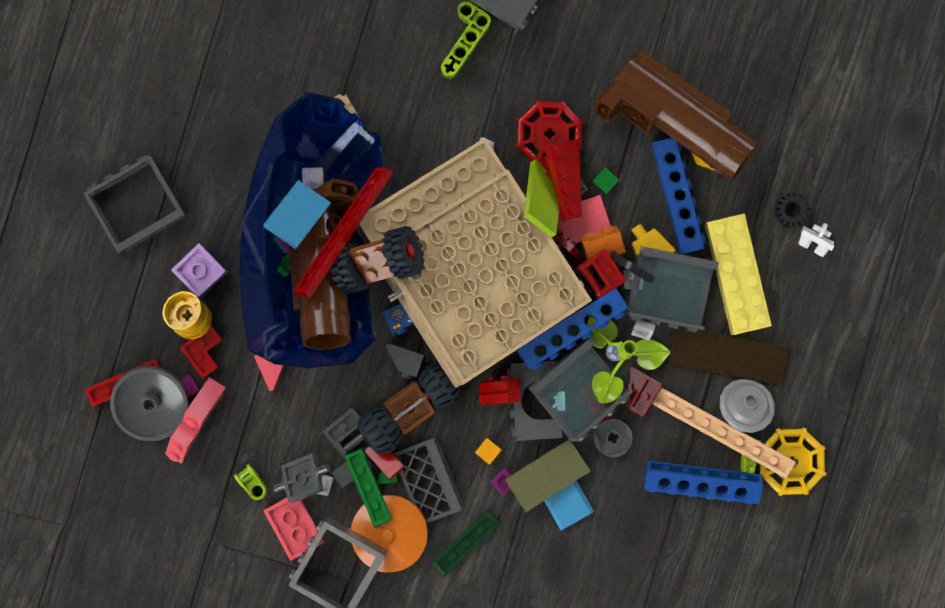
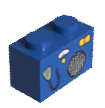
M402 304L382 312L391 332H396L397 335L408 331L407 327L414 324Z

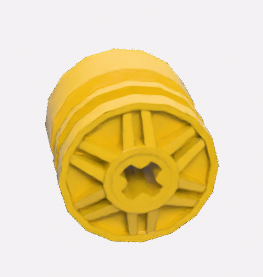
M181 291L175 293L164 304L162 312L164 321L172 330L185 339L193 340L200 338L207 333L211 326V311L207 305L191 292Z

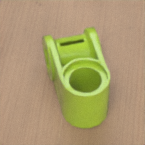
M248 463L247 467L239 474H234L236 481L252 499L260 500L267 496L268 488L251 464ZM257 485L263 489V493L259 497L254 494V488Z

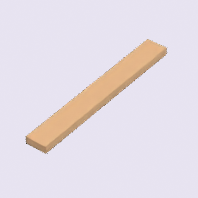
M661 388L653 403L654 406L786 479L796 461L731 427L729 424L664 388Z

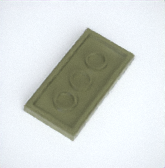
M569 439L508 477L505 481L525 513L588 474L590 469Z

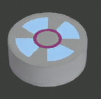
M608 345L606 347L608 359L612 361L621 360L618 354L619 346Z

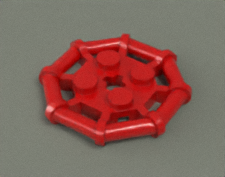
M537 100L531 108L516 120L518 123L517 144L515 146L531 162L533 160L539 162L542 154L545 153L544 146L570 141L569 129L575 127L574 140L579 139V150L582 151V124L584 122L566 105L565 101L544 102ZM543 109L558 110L557 114H544ZM539 111L540 117L533 123L529 122L528 120ZM563 112L573 123L567 124L560 117L561 113ZM525 126L531 128L530 139L525 140ZM548 129H552V132L555 133V136H552L551 139L544 135V132H547ZM532 143L539 150L538 156L526 145Z

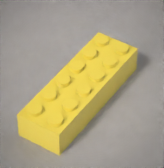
M745 214L705 223L713 261L719 262L718 268L715 271L731 335L772 326Z

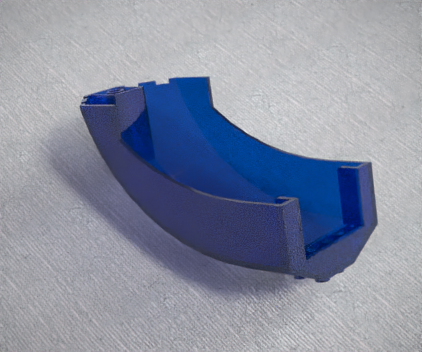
M305 92L282 113L277 115L266 136L248 192L241 234L239 266L240 299L247 350L276 365L308 369L352 364L377 339L369 291L367 288L347 294L351 317V342L349 344L325 350L305 347L302 343L300 312L293 311L291 274L284 277L277 271L287 252L284 253L273 239L275 234L267 230L263 225L296 182L299 180L303 183L302 168H323V184L335 178L354 183L359 191H361L375 168H386L380 137L375 132L371 133L364 126L366 123L355 113L351 114L344 107L346 104L341 99L311 92ZM355 230L353 233L354 242H357L358 246L365 245Z

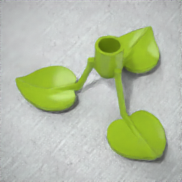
M589 316L587 325L592 326L595 324V319ZM611 320L608 321L610 325L602 330L599 328L592 331L593 335L589 337L595 343L593 346L604 348L607 343L610 346H619L618 354L621 357L611 375L606 371H602L593 377L592 390L598 401L602 404L611 403L621 395L623 381L619 377H614L625 359H630L633 355L637 356V363L642 368L654 370L663 363L670 354V350L654 340L642 339L637 343L631 340H627L624 343L622 341L611 342L615 340L618 333L616 325Z

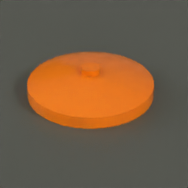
M382 495L393 520L374 527L367 509L363 505L356 513L351 529L388 550L377 571L398 572L413 565L423 553L428 539L427 523L420 509L410 500L397 495ZM352 544L357 556L370 567L376 557Z

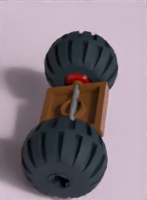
M439 363L426 366L420 372L417 383L415 381L411 382L383 403L387 411L381 407L366 410L360 416L357 428L368 445L377 454H387L396 449L402 439V434H407L435 413L429 402L438 410L453 407L462 395L461 386L454 387Z

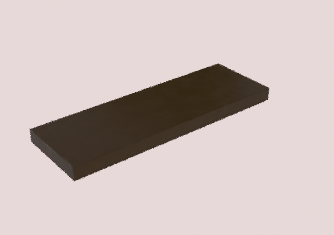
M679 327V329L674 328L668 364L782 385L788 347L703 331L696 333Z

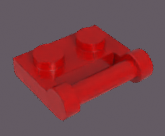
M605 248L576 267L595 292L594 296L597 300L626 281ZM593 265L605 283V288L601 289L587 267Z

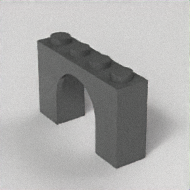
M544 361V365L535 371L533 368L528 370L525 363L510 364V368H507V376L520 380L519 391L522 397L525 388L538 380L557 361ZM521 401L510 406V418H514L515 425L511 426L512 437H516V441L563 438L562 429L553 418L534 419L528 416L522 408Z

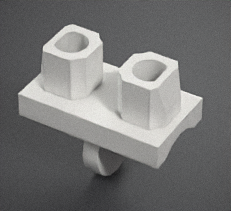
M823 223L821 227L814 224L813 230L803 226L799 245L808 249L810 243L814 241L818 244L814 252L824 257L829 250L832 251L834 248V241L828 239L832 234L826 230L828 224Z

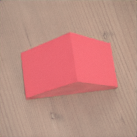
M255 355V360L269 391L275 390L285 364L262 355Z

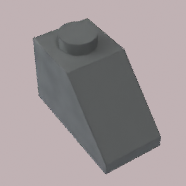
M387 343L386 348L397 370L402 372L401 376L411 380L413 376L417 377L424 355Z

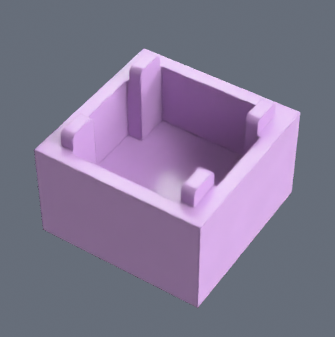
M200 243L171 269L198 298H202L228 273Z

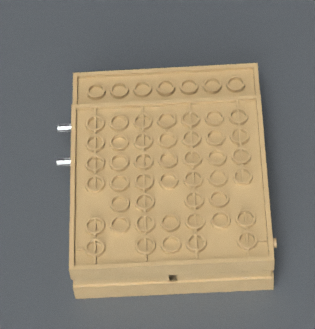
M486 138L369 209L356 228L364 244L382 240L385 238L384 234L387 231L403 226H410L416 232L415 236L419 237V243L422 244L421 250L424 251V269L422 273L404 279H398V277L387 278L386 281L394 292L388 298L391 302L398 298L455 388L470 381L592 301L584 289L583 282L579 281L554 240L524 217L526 197L509 170L504 168Z

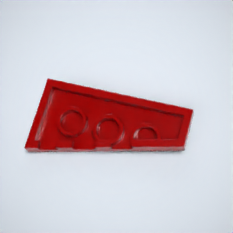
M579 139L544 146L562 222L582 217Z

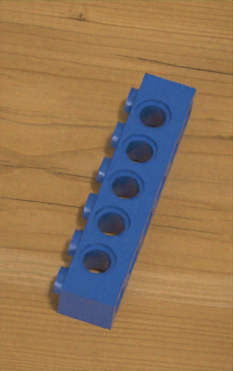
M672 138L654 142L651 144L679 253L687 254L702 250L706 244L704 233H700L699 226H701V220L699 215L695 214L696 201L694 196L691 197L689 189H692L691 182L685 176L684 171L687 170L684 159L681 160L679 153L682 152L681 144ZM665 155H673L675 158L674 163H667ZM675 172L679 175L680 179L678 182L671 181V173ZM675 192H683L684 200L678 201L675 198ZM680 210H687L689 218L682 219L680 217ZM686 228L693 229L694 236L692 238L685 236L684 231Z
M614 289L517 349V352L528 370L533 368L535 371L544 365L542 361L547 358L553 360L561 355L559 353L560 350L564 348L569 350L577 345L575 341L581 337L585 340L593 335L592 331L599 328L602 330L610 325L608 321L615 317L618 320L626 315L625 310L628 307L617 289ZM609 306L611 314L608 316L603 315L601 307ZM592 316L595 319V324L592 326L586 325L584 322L585 317ZM576 326L579 331L578 335L571 336L568 333V328ZM553 336H559L562 339L560 346L552 344L551 339ZM537 346L545 348L546 353L544 356L536 355L535 348Z
M647 460L644 475V490L650 492H665L671 495L681 494L689 497L697 496L710 500L721 499L728 502L737 501L746 504H759L763 488L761 474Z

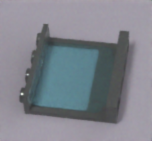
M640 246L637 265L650 272L655 279L652 283H649L634 274L626 314L631 316V320L642 322V319H648L651 324L661 325V322L668 323V327L679 329V326L687 327V331L696 333L698 329L704 330L705 327L701 324L713 269L717 270L719 262Z
M591 338L582 340L528 387L571 441L580 442L588 436L587 432L590 429L600 426L602 424L601 420L605 416L609 417L616 411L615 407L617 405L627 402L630 399L629 395L633 392L631 388L625 389L623 386L621 395L613 402L602 404L598 401L592 390V379L599 372L606 371L611 375L612 371L593 349L592 346L595 343Z

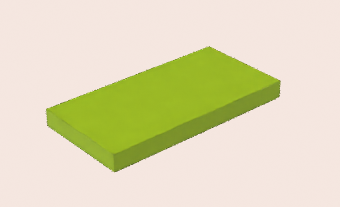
M533 160L530 163L524 217L552 238L557 232L559 206L553 182L546 175L548 170L538 161Z

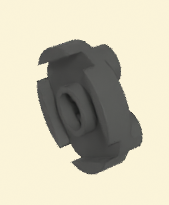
M617 419L603 421L595 429L594 433L596 448L602 454L609 457H619L625 454L633 440L629 426ZM612 432L614 435H618L616 443L608 441V437H610Z

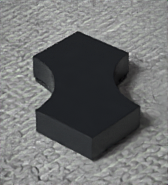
M614 250L610 254L616 263L625 267L636 276L649 283L654 281L655 277L650 272L641 268L627 257Z

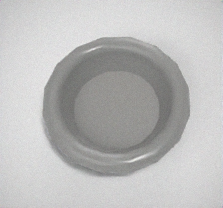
M742 378L732 381L723 389L720 396V410L723 418L731 427L741 432L754 433L763 430L771 423L775 415V402L771 393L763 384L755 380Z

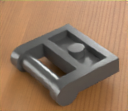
M353 407L322 431L343 458L364 440L360 433L344 447L339 443L357 429V422L360 416Z

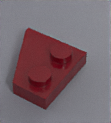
M557 228L556 235L552 239L566 253L568 252L573 256L575 261L581 264L585 258L576 248L577 243L570 237L565 239L562 236L564 233Z

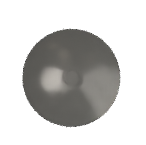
M142 366L125 373L117 381L110 398V409L116 424L129 436L143 441H158L173 435L182 422L189 406L188 395L182 382L171 372L155 366Z

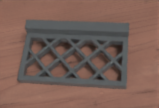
M437 437L393 453L399 461V455L404 453L412 456L409 465H404V468L407 469L406 472L402 469L400 475L411 502L417 507L420 504V511L423 506L433 510L431 517L425 519L426 523L462 511L465 508ZM426 446L428 451L426 459L416 455L420 447ZM414 458L424 462L421 471L411 468ZM426 464L434 466L435 473L433 477L423 473ZM409 470L419 474L415 484L407 479ZM421 476L431 480L428 489L418 486ZM433 482L441 484L442 491L440 495L430 491ZM416 488L426 492L422 502L414 497ZM428 494L438 498L435 507L425 504ZM440 500L448 502L449 511L443 512L437 509Z

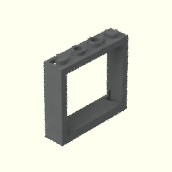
M151 155L139 157L136 159L137 162L135 164L123 166L120 168L121 172L104 177V182L98 185L96 183L90 185L91 187L87 188V191L83 193L119 254L128 251L187 216ZM150 165L176 211L120 242L95 197Z
M328 516L325 521L321 520L316 530L319 532L316 537L312 536L307 544L309 550L307 553L303 552L297 561L300 563L298 569L294 568L288 577L291 579L288 586L326 608H356L388 550ZM327 529L376 557L347 607L299 580Z

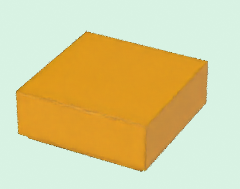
M486 438L475 453L490 465L501 449Z

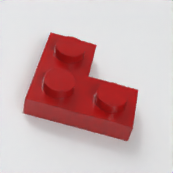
M211 325L207 333L200 338L190 339L180 349L201 378H204L218 368L208 351L223 340Z

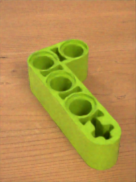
M468 1L462 2L458 6V16L468 26L441 65V73L447 79H453L457 76L490 28V16ZM465 7L470 8L472 11L468 16L461 13V10ZM484 18L487 20V24L479 26L477 20ZM474 34L477 39L474 42H469L466 40V36ZM459 49L466 52V55L462 58H458L455 55V52ZM454 60V72L450 71L449 73H446V66L450 67Z

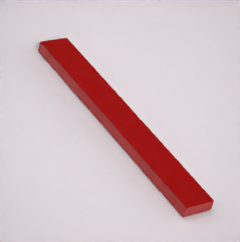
M375 168L293 292L297 296L311 298L393 174L390 169Z

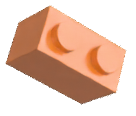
M606 226L601 231L588 232L583 237H580L587 260L604 248L609 255L613 250L619 254L626 253L621 233L617 226Z

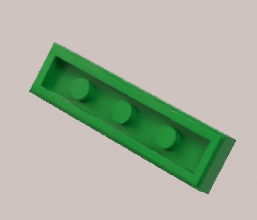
M361 448L344 456L373 526L377 527L393 520L363 449Z

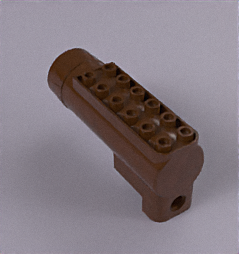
M639 50L623 65L612 83L596 101L594 108L597 116L608 124L618 113L647 135L655 127L659 128L703 160L710 168L724 175L730 181L739 174L759 145V142L741 127L730 122L732 114H730L727 108L719 106L714 102L713 98L701 93L695 85L687 83L680 74L673 73L663 62H658L645 50Z
M335 178L317 188H312V190L331 202V204L297 249L289 245L293 311L300 312L302 343L307 348L319 350L339 348L351 342V317L349 314L348 295L341 292L340 288H337V282L333 281V273H330V269L311 298L297 296L293 291L360 192L354 183ZM353 234L348 242L354 241Z

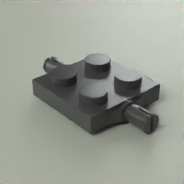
M309 454L282 465V482L273 485L274 491L277 493L285 490L289 503H294L324 491L321 475L330 472V466L325 464L319 467L316 454Z

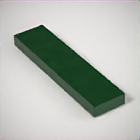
M487 509L432 563L446 576L490 535L501 522Z

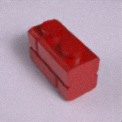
M500 376V380H498V377H486V381L479 382L480 404L520 402V380L512 379V376Z

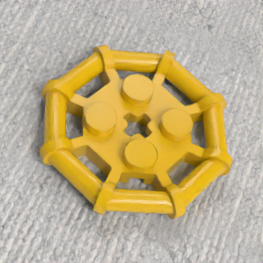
M804 427L802 429H775L776 432L764 444L772 447L780 439L782 445L776 451L789 458L794 456V459L798 462L794 464L787 479L777 474L783 479L781 485L770 476V474L775 472L767 470L766 467L760 464L762 479L779 496L804 494L806 496L819 480L826 476L824 455L826 448L807 432V429ZM784 437L799 438L797 442L786 443ZM805 439L814 450H807L802 444L803 440ZM817 454V469L812 466V455ZM811 471L815 472L814 476L805 484L803 480L805 476ZM788 481H799L801 487H786Z

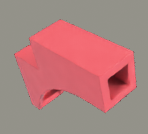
M208 378L190 404L182 422L170 438L165 454L172 461L183 463L197 435L223 396L226 387L211 378Z

